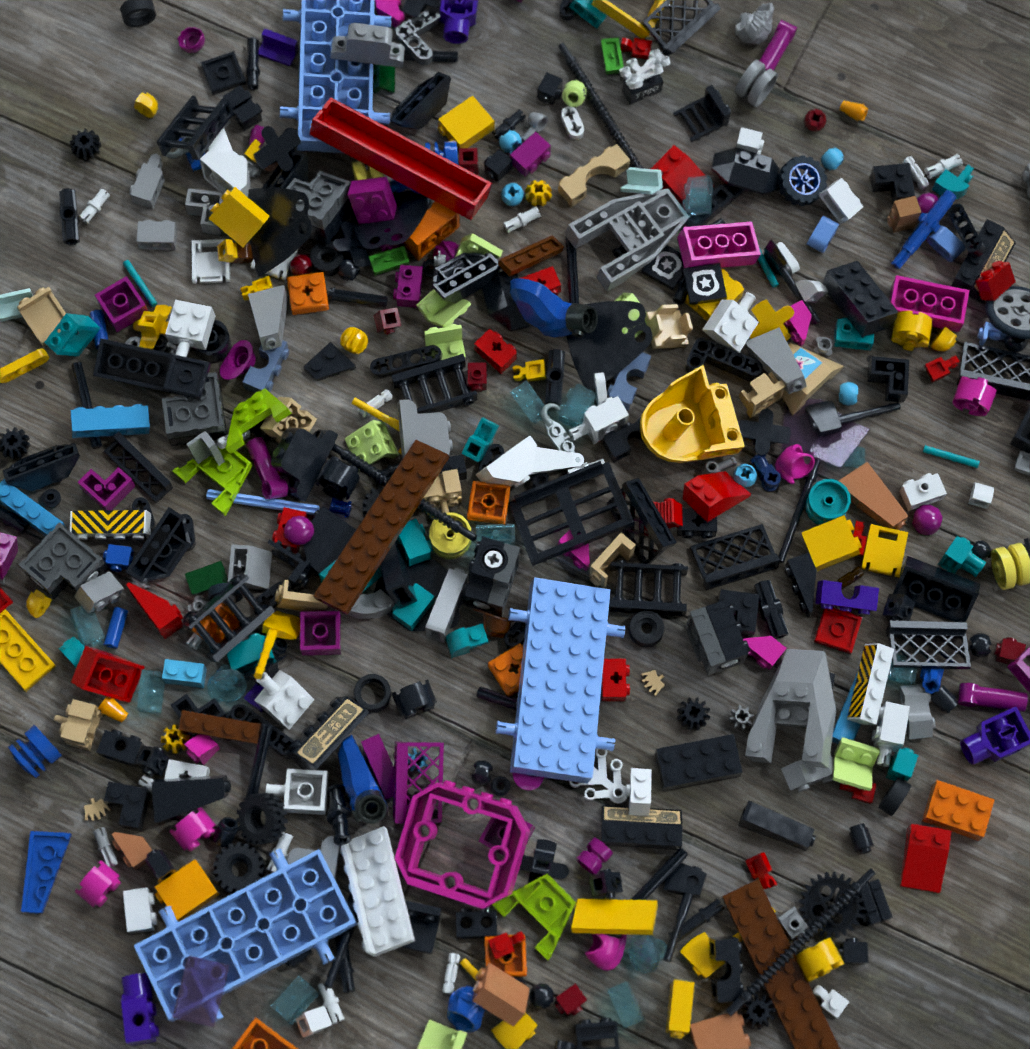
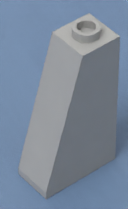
M282 285L248 294L263 351L282 347L288 305L285 286Z
M780 327L746 341L745 344L749 356L761 362L763 369L768 374L772 372L778 381L782 380L786 385L784 390L789 394L807 387L804 375Z
M449 568L425 627L427 638L445 643V637L449 633L462 597L464 585L468 580V574H465V571L454 568V570Z

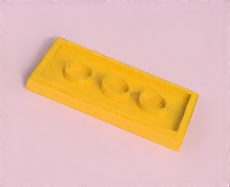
M6 609L0 613V663L27 692L54 669L56 665Z
M577 899L571 930L572 933L653 935L658 903L657 900Z

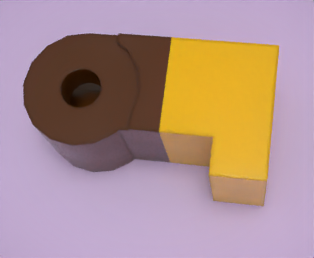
M254 139L244 155L257 164L254 153L260 150L258 147L261 143ZM278 162L269 165L264 170H275L278 166Z
M225 239L217 245L219 261L237 264L253 261L251 244L247 243L242 247L231 239Z

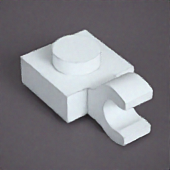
M820 985L813 989L814 995L823 1001L820 1007L836 1019L849 1003L848 1000L834 989L829 993Z

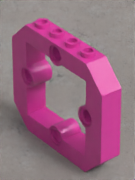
M444 780L443 783H435L412 797L394 859L408 885L478 908H488L512 894L530 830L518 807L512 805L511 800L500 798L499 801L493 799V795L486 792H481L480 795L474 793V789L463 786L461 789L455 787L456 783ZM472 799H476L478 802V807L475 810L470 806ZM437 800L462 807L468 814L481 813L508 822L502 844L493 846L488 854L489 861L495 865L488 891L463 883V877L458 872H448L441 876L417 868L425 841L433 840L437 835V826L431 822ZM424 826H427L429 829V834L426 837L422 834ZM498 850L504 852V859L502 861L498 860L496 856ZM449 877L455 880L453 888L448 885Z

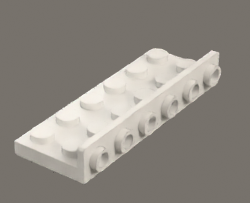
M384 826L353 838L346 845H341L340 853L345 861V873L349 877L350 884L348 887L354 898L353 908L358 915L359 922L357 925L363 936L362 946L364 951L376 957L414 942L415 939L387 828Z

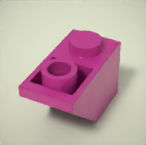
M374 0L377 16H391L392 26L397 28L401 25V22L404 21L403 11H399L398 7L401 6V0Z
M801 300L791 306L794 310V315L783 323L791 332L792 340L798 343L800 347L804 345L812 314Z
M570 529L558 541V545L574 539ZM589 544L563 554L566 557L572 558L577 568H583L585 571L589 569Z
M772 636L743 639L749 645L750 651L748 656H753L757 660L758 665L764 669L768 668L771 670L787 649Z
M198 734L184 744L188 749L186 753L190 759L196 764L200 762L203 766L220 749L219 745L210 736Z

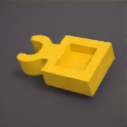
M270 276L255 280L251 286L240 288L244 301L249 300L248 294L273 288Z
M544 359L525 362L526 367L513 366L514 372H520L519 375L513 376L515 381H521L524 377L527 378L528 382L546 379Z

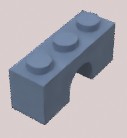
M282 340V347L263 351L262 345L260 346V357L267 359L269 363L262 369L250 366L242 382L244 389L253 393L264 388L269 392L272 390L273 380L275 376L280 374L282 368L280 365L283 360L287 359L290 352L287 342Z
M642 352L627 367L614 376L616 381L614 385L609 386L607 395L612 398L618 396L628 411L636 396L637 388L628 384L627 378L631 376L644 378L651 361V355Z

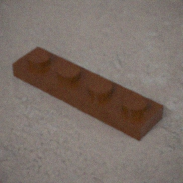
M551 235L499 259L498 265L509 276H512L563 252L564 246Z
M182 710L178 730L258 744L261 724Z

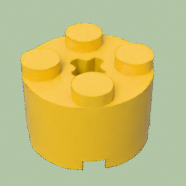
M913 311L899 312L894 322L891 341L902 345L903 349L912 351L914 348L928 347L932 329V318L921 312H919V315L912 314Z
M831 938L823 940L796 955L797 962L808 982L830 973L832 969L844 965Z

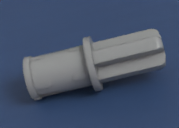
M102 827L101 831L99 828L93 831V835L99 846L98 852H101L105 864L110 868L114 867L118 862L112 849L113 843H110L105 827Z

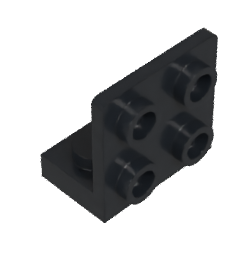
M405 900L415 941L400 948L432 954L441 918V908Z

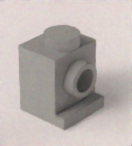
M795 907L778 918L783 931L790 940L797 937L800 938V934H804L805 929L809 927ZM792 921H796L798 923L797 928H793L791 926Z

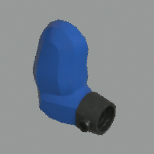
M519 278L510 281V295L526 322L537 327L544 336L562 337L572 334L575 337L583 338L584 334L592 333L596 329L598 315L596 309L592 306L565 302L546 286L532 280Z
M350 735L344 739L338 750L342 783L350 798L349 805L356 821L375 824L385 818L388 812V805L355 739Z

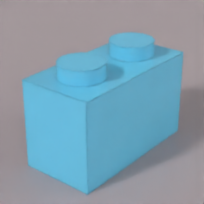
M165 659L162 679L165 684L204 688L207 669L202 663Z

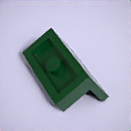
M373 64V94L380 90L391 94L395 93V67Z
M222 561L185 573L192 595L208 591L215 584L228 583V577Z

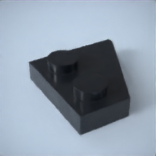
M329 342L303 367L316 381H320L329 376L339 375L340 372L346 370L352 371L356 368V365Z

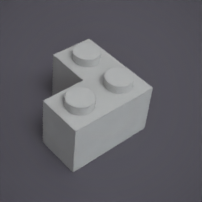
M188 188L185 202L188 215L202 216L200 225L204 234L221 235L222 230L208 218L212 214L211 208L217 202L221 204L223 201L221 197L224 192Z

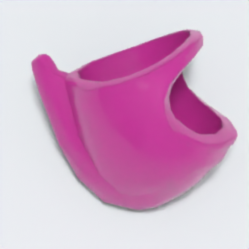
M795 444L786 448L779 455L775 468L784 480L794 484V479L806 476L813 469L815 459L812 455L803 453L802 447ZM804 456H809L811 458V462L809 464L805 463Z
M590 933L593 943L589 950L585 952L587 958L596 967L604 971L615 969L623 956L627 935L622 934L620 938L605 934Z

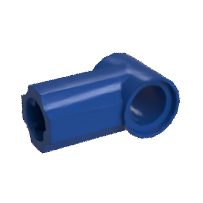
M922 668L920 678L923 679L922 687H924L926 693L933 694L939 691L944 669Z

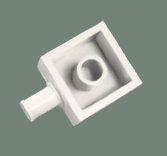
M746 292L739 304L734 300L722 299L702 330L717 343L740 352L759 323L748 312L756 297Z
M175 300L165 333L169 343L178 344L175 355L187 357L189 347L206 350L215 320V313L212 307Z
M609 397L602 402L603 404L597 407L595 405L589 407L584 413L583 424L569 429V434L573 436V441L588 434L592 443L596 444L602 441L607 433L621 430V427L628 423L629 414L619 397Z
M280 670L272 679L265 672L261 679H257V682L264 689L254 701L278 724L288 730L291 729L315 700L291 676Z
M885 702L880 707L877 726L873 730L871 741L874 742L873 747L880 748L877 765L882 766L883 764L884 767H889L891 752H897L904 745L910 706Z
M287 769L286 783L284 785L267 784L266 793H273L275 796L284 797V810H287V813L325 815L329 775L327 771Z

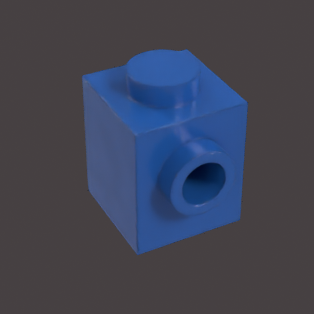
M108 544V549L103 554V561H105L111 571L121 572V570H127L132 563L134 551L132 547Z

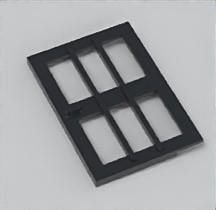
M598 461L515 495V500L508 502L532 566L635 525L610 462L602 464L601 461ZM604 474L609 487L573 501L568 488ZM609 492L612 493L615 500L614 503L579 516L576 509L577 505ZM553 494L557 495L560 507L525 520L521 510L522 507ZM618 507L622 517L621 520L586 534L582 521ZM560 512L564 513L567 522L531 536L528 525ZM565 528H570L574 539L543 552H537L534 541Z

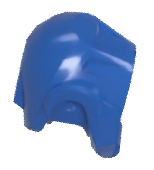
M463 986L455 990L448 1001V1020L455 1026L456 1030L466 1033H472L481 1027L483 1015L487 1011L473 1002V986Z

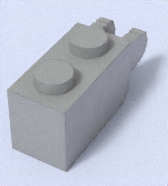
M158 154L151 155L148 163H143L141 169L137 170L135 184H132L129 190L133 203L154 209L165 182L161 170L163 164Z

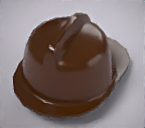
M473 609L483 614L485 632L492 637H505L511 622H516L509 621L505 617L494 616Z

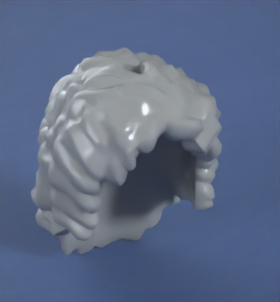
M772 2L762 4L753 14L741 13L740 22L735 26V35L743 42L753 45H759L764 42L772 30V14L774 11Z

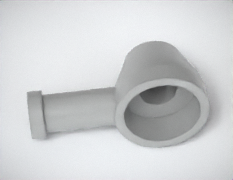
M532 112L529 115L528 122L531 127L521 137L523 142L534 132H541L548 123L546 115Z
M734 456L720 463L708 461L703 465L701 472L702 475L721 472L725 468L737 465ZM709 466H714L715 469H714V470H710L708 467H709Z

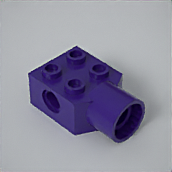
M441 0L440 22L445 24L443 38L446 41L454 44L467 42L469 27L476 25L478 0Z
M1013 707L981 722L976 727V733L960 740V746L965 758L971 765L987 758L997 762L1029 747L1030 731L1018 708Z
M147 973L122 977L123 994L121 1005L126 1043L136 1046L157 1042L156 1037L159 1036L158 1024L154 1022L157 1010L156 1004L151 1000L153 999L152 984ZM144 1017V1023L138 1026V1020Z

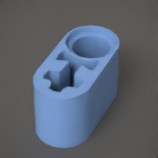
M822 216L807 245L824 253L840 224Z
M942 225L936 233L933 232L927 238L929 245L949 262H953L966 249L963 242Z

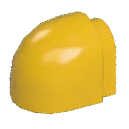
M142 92L135 100L134 108L144 116L153 118L158 110V103L151 94Z
M944 327L937 334L930 347L937 351L950 350L956 343L955 339L957 336Z
M38 589L34 593L31 591L26 601L27 610L34 618H39L46 612L52 599Z

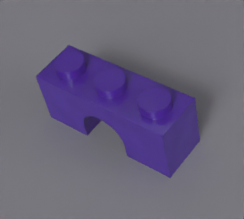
M817 581L815 604L821 605L822 609L833 610V607H839L842 612H851V609L858 610V614L870 615V612L877 611L879 588L862 585L855 586L852 598L847 599L841 592V582Z

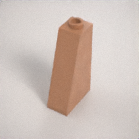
M868 462L839 480V482L847 487L851 502L880 525L896 530L906 525L907 513Z

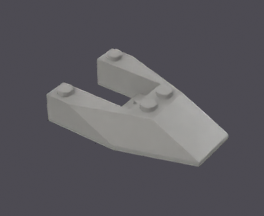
M663 189L653 194H638L613 199L570 223L565 235L576 249L606 231L612 230L627 253L604 265L599 270L597 279L608 292L654 260L689 219V216L670 190Z
M786 650L759 705L748 735L745 756L752 762H772L777 725L807 727L802 761L809 767L828 768L836 706L825 651Z

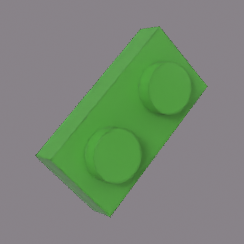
M619 37L601 39L606 74L620 73L619 70L624 66Z
M404 246L369 256L374 275L398 269L400 265H410Z

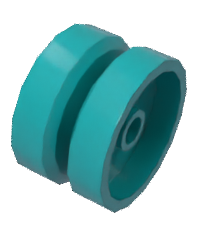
M824 479L817 482L811 488L806 501V513L809 519L815 524L821 525L846 515L851 503L847 487L834 479Z

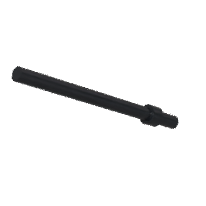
M814 458V467L805 476L806 482L778 555L780 563H784L811 487L818 477L817 471L821 463L819 458Z

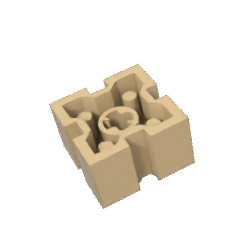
M278 397V400L292 414L278 423L273 418V415L268 416L260 427L270 437H277L276 442L280 443L281 436L286 429L290 427L303 428L310 432L317 419L308 411L300 410L301 406L292 398Z
M458 470L443 471L439 474L423 498L426 499V502L429 501L430 504H433L434 507L441 508L443 513H449L448 507H454L462 503V490Z
M73 699L66 709V716L68 717L55 715L54 722L62 724L59 734L67 745L90 751L102 714L96 705Z

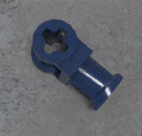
M757 454L750 462L755 465L759 472L758 477L762 482V488L767 492H774L779 486L781 475L774 469L772 464L769 465L765 458L766 455L761 456Z

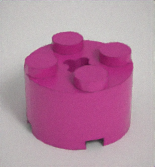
M963 376L958 384L952 403L961 411L964 408L970 410L969 414L986 416L990 411L997 390L988 385V381L984 378L979 377L975 380Z
M202 807L197 808L200 812H191L175 825L176 831L173 829L169 831L184 851L187 849L188 851H193L200 845L198 842L203 837L207 839L216 831L214 829L216 824Z
M102 860L98 862L101 866L99 868L94 866L80 882L79 885L82 886L80 891L77 888L75 890V893L93 908L96 906L101 908L108 900L106 895L110 890L114 892L121 884L119 880L120 875Z

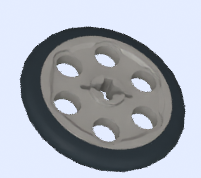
M1011 286L997 300L986 301V314L995 328L1014 338L1030 339L1029 288ZM1003 299H1009L1012 303H1007ZM1021 299H1027L1029 303L1023 302ZM998 311H1004L1007 315H1002ZM1015 322L1018 323L1020 326L1016 327L1013 326L1011 323Z

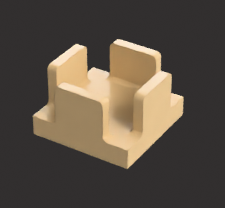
M678 304L661 305L656 311L646 313V324L651 328L653 336L651 341L653 349L686 347L689 344L687 335L693 330L689 313H684L681 316L680 310H677Z
M772 372L768 376L764 373L750 382L752 391L746 393L745 390H742L740 392L739 399L747 408L746 413L752 418L760 413L761 410L779 401L782 398L786 385L782 380L778 381Z

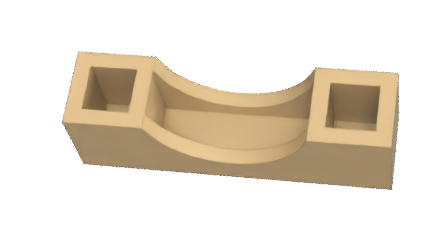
M617 144L612 148L608 147L600 156L590 159L587 165L578 167L572 175L562 178L559 182L558 192L573 207L586 198L587 189L585 184L592 176L607 174L615 178L629 168L630 159Z

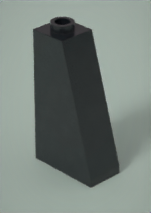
M395 541L380 565L386 590L401 609L417 602V598L400 545Z
M227 775L154 780L151 782L154 823L226 798L228 792H231V782L227 780Z
M748 801L745 805L738 824L739 827L804 851L809 846H813L816 838L813 835L815 829L752 801Z

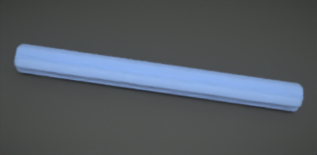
M208 489L206 498L215 500L223 491ZM239 493L233 502L235 504L282 511L286 507L304 511L309 515H313L317 510H320L318 505L279 499L268 500L264 497Z

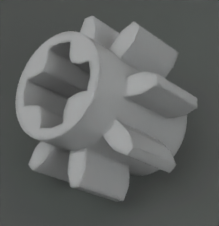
M739 705L737 711L731 710V714L734 717H730L729 721L734 722V729L738 726L743 731L746 724L748 726L752 725L749 719L753 718L754 714H749V707L744 709ZM739 714H741L742 717H745L744 721H741V718H738Z

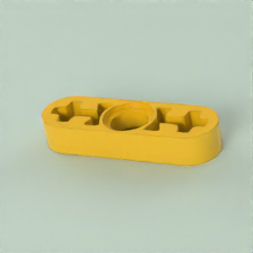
M43 348L35 350L0 368V383H7L46 363L49 360L46 350Z

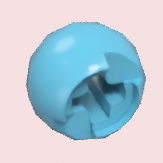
M508 130L505 135H501L499 138V145L506 153H513L512 151L522 144L521 137L516 131Z
M830 148L821 157V163L824 168L835 170L844 161V155L841 150Z
M509 183L502 189L501 198L508 206H516L523 200L524 192L518 184Z
M852 382L841 384L839 386V402L847 406L857 403L858 386Z
M741 464L734 470L733 478L738 484L746 488L756 482L757 472L753 466ZM742 473H744L745 475H749L748 479L746 477H741Z

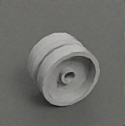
M755 60L740 78L735 88V94L741 98L748 96V102L754 107H758L773 89L779 74L772 69L765 71V64Z

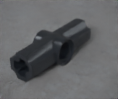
M64 188L59 191V214L62 223L63 243L76 245L80 242L75 189Z
M561 349L549 350L545 404L554 403L561 406L565 351ZM558 376L560 379L554 381L551 379V377Z
M771 580L760 581L754 585L756 594H759L760 613L763 620H766L770 635L776 640L788 636L789 633L783 618V608L780 600L776 598Z

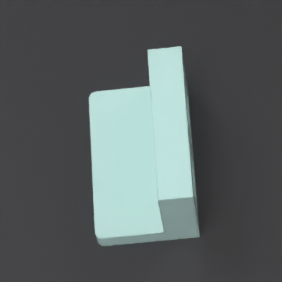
M626 169L628 184L621 187V192L641 194L657 192L663 188L661 170Z
M29 288L0 295V322L22 317L17 306L22 299L33 296Z

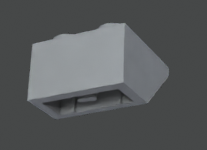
M231 544L228 583L235 575L242 574L249 577L244 583L248 589H269L272 552L249 545Z

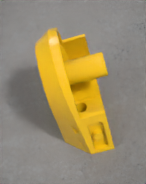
M704 365L672 382L663 393L655 397L647 405L641 415L640 431L644 443L657 457L668 462L684 463L738 454L745 447L727 384L719 383L709 385Z

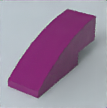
M377 734L361 741V745L385 799L393 797L394 767L380 735Z

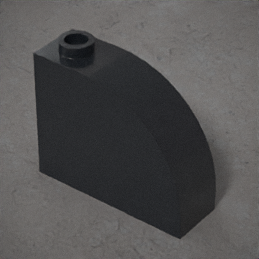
M322 507L320 511L317 510L313 514L311 522L314 526V535L309 542L304 544L306 559L311 561L313 572L318 577L324 569L338 559L356 531L354 527L325 507Z

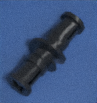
M340 784L332 785L327 789V793L330 796L327 822L333 825L335 833L334 843L336 845H346L352 840L348 832L349 824L347 820L352 815V810L346 808L344 800L345 789Z

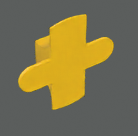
M766 299L751 309L760 322L750 335L751 339L779 327L786 341L792 337L783 324L794 315V310L791 306H784L775 312Z
M156 305L153 312L144 311L141 318L133 323L134 330L141 332V347L154 349L160 334L165 335L169 323L166 320L172 307Z

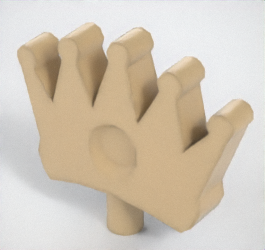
M656 670L642 673V676H647L642 682H648L644 687H651L649 693L656 690L654 695L657 696L665 686L661 682V679L664 678L663 674L658 677Z
M94 798L90 799L91 804L84 806L85 820H88L89 815L91 820L94 821V814L100 820V812L103 816H106L105 808L108 811L111 809L104 803L103 799L95 802Z

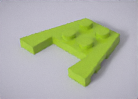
M265 388L254 393L251 398L239 403L234 408L226 450L231 454L244 445L242 434L271 414L278 423L292 414L291 411Z
M217 446L225 460L221 465H218L210 455L199 464L196 460L191 459L183 467L175 468L173 473L186 484L201 470L224 489L211 504L226 516L250 472L252 464L239 452L234 451L230 454L226 448L220 449Z
M545 874L512 892L510 896L493 904V906L506 917L520 903L549 932L535 947L549 960L576 905V901L549 874Z

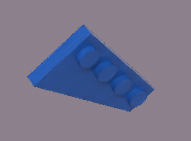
M30 831L21 907L22 913L43 914L72 836L71 833Z

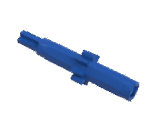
M946 190L928 213H922L919 216V225L906 240L902 250L891 263L895 268L901 269L928 235L938 231L941 227L939 221L957 198L954 193Z

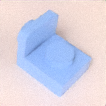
M985 322L984 326L979 328L977 339H980L979 345H984L987 337L992 340H1003L1006 334L995 328L992 323Z

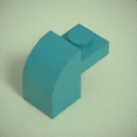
M968 164L958 177L945 169L936 180L932 190L940 196L946 190H949L956 195V199L963 197L970 186L968 184L973 178L971 174L974 168Z
M482 417L474 434L468 438L461 454L476 462L481 461L489 446L492 445L499 425Z
M483 623L466 629L462 627L452 631L445 637L451 658L468 654L470 649L488 644Z
M73 636L65 641L59 650L77 668L85 647Z

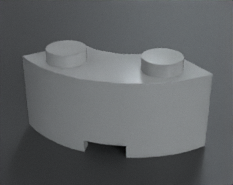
M379 589L373 594H361L348 615L357 619H376L390 613L395 604L390 597Z
M922 684L900 686L901 705L910 706L906 727L909 739L933 737V729L936 728V723L929 709L931 695L925 692Z
M830 752L828 768L809 767L802 760L781 768L790 791L798 789V792L809 789V785L820 781L823 784L832 781L834 759Z

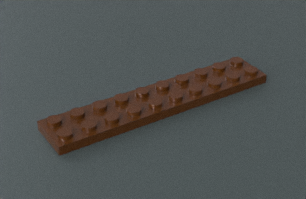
M418 440L414 441L313 595L316 600L346 615L349 614L448 461L449 455Z
M759 879L723 895L722 899L759 975L764 973L763 970L768 969V965L772 966V961L776 962V957L780 958V953H785L784 949H789L788 945L790 943ZM794 954V958H790L789 963H785V967H781V971H777V975L772 976V980L768 979V984L764 983V987L794 1049H840Z

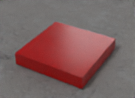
M833 608V610L824 609L814 642L851 654L863 617L849 612H842L836 608Z

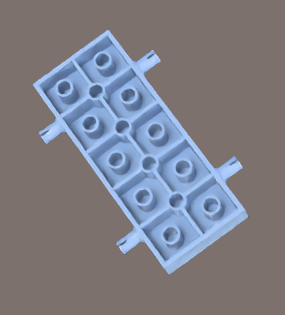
M301 0V9H283V21H299L301 23L297 108L280 106V118H293L298 121V136L301 144L297 146V151L343 153L310 135L312 119L320 109L322 110V107L330 97L380 124L389 125L390 113H378L372 110L373 64L332 59L330 55L332 38L335 36H347L349 24L361 23L391 28V16H376L374 14V0Z
M534 577L530 584L527 611L509 609V621L525 622L526 625L515 724L497 721V729L495 730L496 734L513 736L510 772L588 784L593 778L596 748L614 750V738L598 737L597 735L606 636L624 638L625 631H623L625 626L612 625L607 622L610 589Z
M281 849L275 850L279 858H277L273 851L269 855L277 869L276 872L180 922L177 921L171 906L159 911L167 928L135 944L134 947L170 1021H175L200 1007H205L211 1023L217 1022V1019L223 1018L216 1003L217 998L312 948H316L323 965L329 963L325 954H327L329 961L335 959L327 944L328 940L356 926L357 922L320 849L291 864L287 863Z

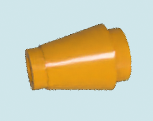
M844 100L840 106V111H843L856 121H863L867 115L868 108L865 107V104Z
M108 696L98 707L101 714L121 723L129 714L114 698Z

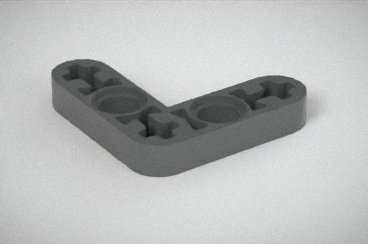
M430 8L420 13L418 17H413L399 25L395 30L397 41L421 65L430 64L433 58L432 50L419 35L440 23V12L437 9ZM419 23L423 26L420 28H416L413 25ZM411 43L419 44L417 47L409 46Z

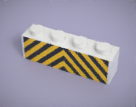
M147 510L71 511L70 531L79 540H87L88 537H95L97 540H106V537L124 540L125 536H133V539L141 540L144 539V536H150L151 513Z
M880 643L865 644L848 712V720L862 725L877 724L894 652L893 648Z

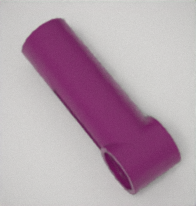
M784 20L779 22L770 43L759 60L765 64V71L768 69L775 70L788 44L792 42L798 27Z
M257 437L248 441L246 447L261 479L264 498L269 500L286 497L288 494L287 482L280 478L278 471L272 467V457L264 439Z
M961 683L959 685V705L967 707L983 706L1006 710L1017 707L1021 712L1026 710L1028 701L1026 692L980 687L974 683Z

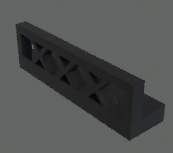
M118 431L113 436L115 441L104 450V453L153 501L158 503L173 489L171 482ZM119 445L123 449V456H114L111 452ZM134 460L136 462V469H127L125 461ZM138 473H148L149 482H140L138 480ZM151 485H160L164 490L155 496L151 492Z

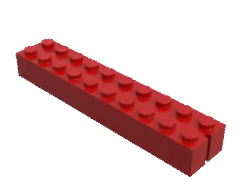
M331 97L322 107V110L320 109L312 119L310 135L469 220L473 219L488 198L492 185L491 182Z

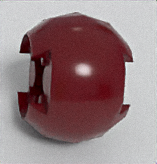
M812 109L804 116V124L809 131L818 132L826 125V115L822 110Z
M298 254L290 262V271L294 276L309 274L312 270V262L306 255Z

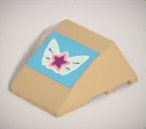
M790 342L788 345L804 375L807 387L791 394L786 390L783 392L782 399L793 416L824 383L832 379L844 366Z

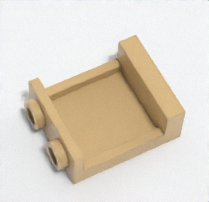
M42 287L31 298L26 297L22 299L17 306L18 311L38 341L45 347V340L66 314L49 287L46 289Z
M620 533L591 565L590 581L595 586L604 588L608 579V575L604 573L606 568L619 554L629 561L634 555L636 544Z
M284 580L275 592V601L278 602L277 608L313 612L325 611L328 605L316 600L313 594L288 591V580Z

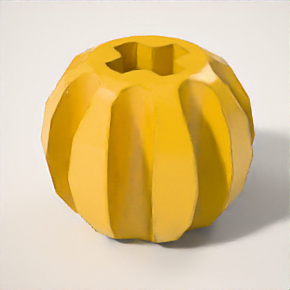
M533 180L530 183L531 185L526 187L525 197L528 202H532V206H545L552 197V189L549 184H545L544 180L539 182Z
M349 327L341 334L340 344L348 352L360 354L367 347L368 337L360 329Z
M172 724V729L169 730L166 727L163 730L166 735L161 736V743H165L163 748L167 752L172 749V754L179 753L178 750L180 748L183 751L187 749L184 744L190 740V735H185L186 731L178 730L179 724ZM178 736L179 740H175L173 742L172 738H176Z

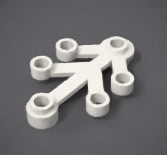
M659 49L652 50L649 53V60L642 67L638 65L637 59H630L626 62L628 67H623L619 70L620 75L627 79L625 82L629 89H637L643 85L644 79L663 72V67L670 64L669 56H663ZM630 69H632V70L635 71L636 73H635V74H631V70H630Z
M597 748L595 755L598 758V770L595 767L593 768V778L588 784H573L572 781H569V784L573 788L582 785H603L607 790L596 791L593 788L586 789L584 793L585 799L593 801L594 799L610 798L614 803H623L628 796H626V787L621 783L622 761L614 759L610 764V768L613 771L612 783L607 778L606 756L608 751L604 750L605 754L599 755L598 750L600 749ZM615 762L620 764V767L617 769L613 767ZM620 790L622 795L616 796L615 791ZM592 791L594 796L592 798L588 797L587 792Z

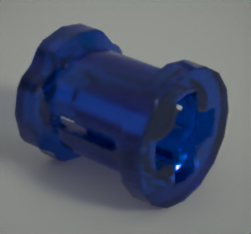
M333 497L329 511L345 515L348 518L352 508V501L344 502Z

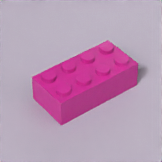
M752 222L683 227L677 237L684 268L720 263L721 268L754 265L761 255Z
M896 275L892 283L889 300L898 310V313L913 311L912 314L919 315V312L932 318V327L940 329L946 327L950 331L960 332L964 324L969 290Z

